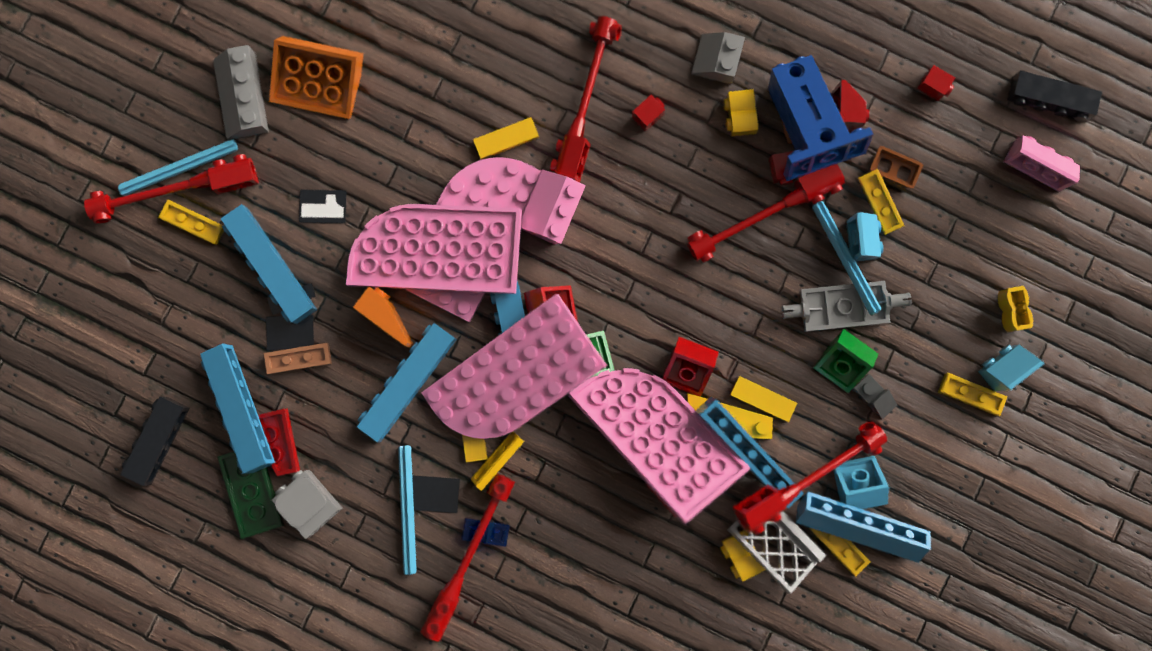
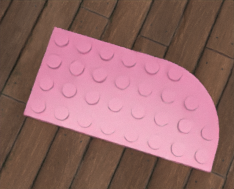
M510 158L480 160L465 167L450 180L436 205L521 208L523 215L541 171L524 162ZM405 289L469 323L485 293Z
M406 204L392 207L381 215H376L364 226L365 228L359 237L355 239L349 254L346 285L353 287L516 294L522 210L521 208Z
M555 294L421 393L437 417L449 428L473 438H495L517 430L607 365L559 294Z
M623 368V370L611 372L607 370L599 373L598 376L589 378L571 391L569 398L684 524L688 523L750 469L695 412L694 408L669 383L656 375L651 376L632 368Z

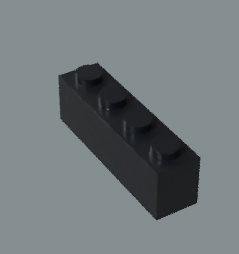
M1020 70L1012 77L1007 100L1012 101L1018 106L1028 105L1034 107L1037 111L1047 110L1054 112L1057 116L1074 117L1076 121L1086 122L1097 116L1102 91Z
M159 397V399H156L151 407L152 413L142 425L141 429L143 431L140 437L133 442V450L122 464L123 470L120 475L142 486L152 485L190 408L169 397Z

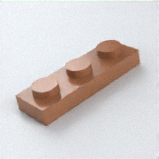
M329 343L264 353L267 374L332 364Z

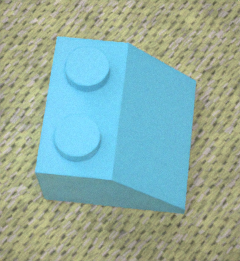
M856 213L847 220L849 250L855 261L876 260L883 253V243L879 240L881 223L877 220V215Z
M1009 344L999 351L1000 355L995 359L992 357L982 364L984 367L978 372L993 391H1007L1017 386L1044 363L1021 345L1010 346Z
M875 456L849 460L833 470L839 498L842 503L860 509L888 504L889 486Z

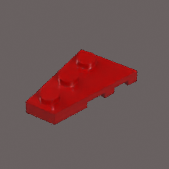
M288 408L259 414L258 417L275 463L271 466L276 475L281 476L300 471Z

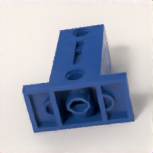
M812 55L807 57L801 56L790 63H781L772 68L768 92L796 150L788 156L784 170L786 181L866 154L873 137L871 128H858L849 134Z

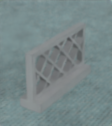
M784 511L781 512L782 518L778 522L772 523L768 521L763 524L764 531L762 536H753L752 532L748 533V536H742L736 530L740 525L737 519L728 528V531L788 594H791L814 566L826 557L818 546ZM767 525H773L776 528L777 537H767ZM753 540H763V552H757L753 548ZM768 540H777L778 553L768 552ZM782 540L790 542L792 553L782 552ZM768 555L778 556L779 568H772L769 565ZM783 556H792L793 569L783 568ZM797 556H803L809 562L805 569H798ZM784 572H793L794 581L790 586L784 581Z

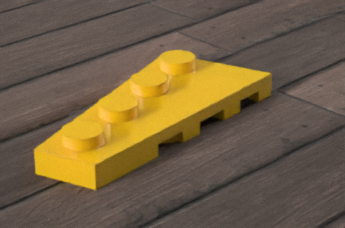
M687 393V402L695 411L707 400L706 398ZM720 403L752 438L772 439L773 417Z

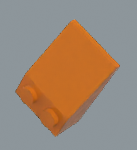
M368 287L353 308L404 346L411 348L414 344L393 303L389 301L390 296L378 287L374 290Z

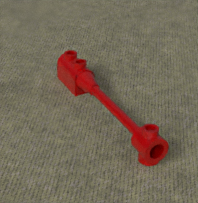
M599 16L597 22H591L589 33L597 41L577 116L574 118L564 139L557 141L556 151L560 152L558 160L553 159L550 166L552 172L567 176L579 183L591 145L583 136L585 115L605 44H612L613 40L618 41L621 36V24L606 16Z
M244 154L233 157L234 162L226 163L225 160L213 161V167L208 168V170L189 180L115 199H111L108 194L103 195L102 191L91 192L90 198L84 200V207L88 217L94 223L101 224L111 221V215L114 214L115 207L189 188L211 187L217 194H222L257 185L259 182L252 159L246 158Z
M838 164L798 178L794 183L797 189L786 195L781 201L711 238L707 233L704 234L702 230L690 235L687 238L689 241L687 246L696 261L701 259L705 263L714 258L712 254L716 252L714 245L784 208L811 201L814 205L825 199L824 194L830 192L831 195L840 192L843 190L841 185L845 184V177Z
M866 422L860 425V434L856 436L857 444L798 483L780 490L766 485L735 505L733 509L739 523L748 533L759 534L763 532V524L768 521L774 523L781 520V512L786 510V507L800 494V491L861 451L870 455L880 454L882 452L881 446L887 442L885 432L874 422Z
M499 473L495 475L487 491L492 498L456 573L445 587L440 590L420 631L427 638L434 641L442 639L461 599L459 595L465 572L499 501H507L516 483L514 480Z

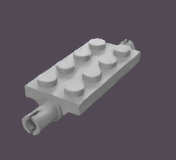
M885 281L868 282L881 307V310L873 315L869 314L854 284L799 290L801 303L782 305L781 311H791L783 313V319L802 317L804 332L888 324L891 323L890 310L893 307L911 306L912 300H902L911 298L910 293L891 295L886 289Z

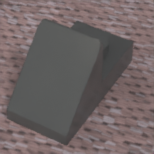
M870 374L862 378L853 388L881 420L897 406L890 390L883 389Z

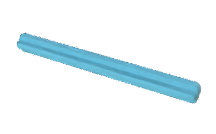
M229 140L119 184L118 190L122 196H126L236 152L238 146L234 140Z
M823 201L814 204L813 210L869 314L878 313L881 307Z
M406 445L399 446L398 454L404 574L411 575L416 573L411 446Z

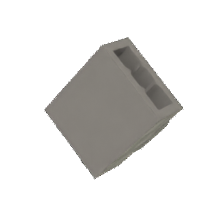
M300 470L291 478L293 481L288 486L283 485L275 492L277 496L272 501L286 521L307 539L314 535L343 508L310 470L304 472Z

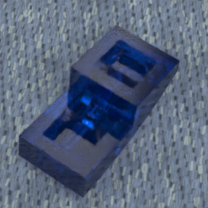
M465 518L461 539L471 541L481 520ZM490 521L480 542L490 545L507 546L510 525Z

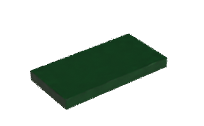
M235 451L218 456L240 538H247L284 526L282 516L272 501L275 497V492L268 468L265 467L254 473L243 474L237 465Z

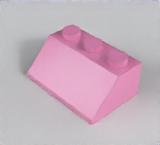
M1023 135L1016 139L1004 160L1010 166L1059 192L1079 181L1080 165L1074 163L1070 157L1055 153L1053 148L1042 146L1030 136Z
M541 170L521 217V230L554 245L561 244L585 185L567 176Z

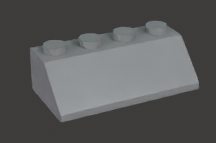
M248 45L226 49L213 59L226 138L231 140L268 133L255 52Z

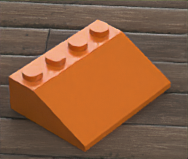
M286 36L275 39L269 102L350 119L361 77L364 53Z

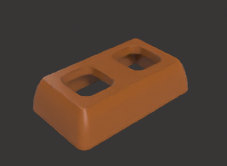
M880 146L870 171L878 169L877 166L880 159L884 158L891 162V166L887 173L879 170L881 176L909 189L914 188L923 164ZM900 166L910 170L907 181L897 178Z

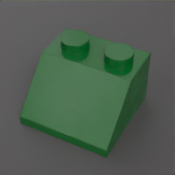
M843 329L830 343L814 366V369L849 393L873 368L878 353Z

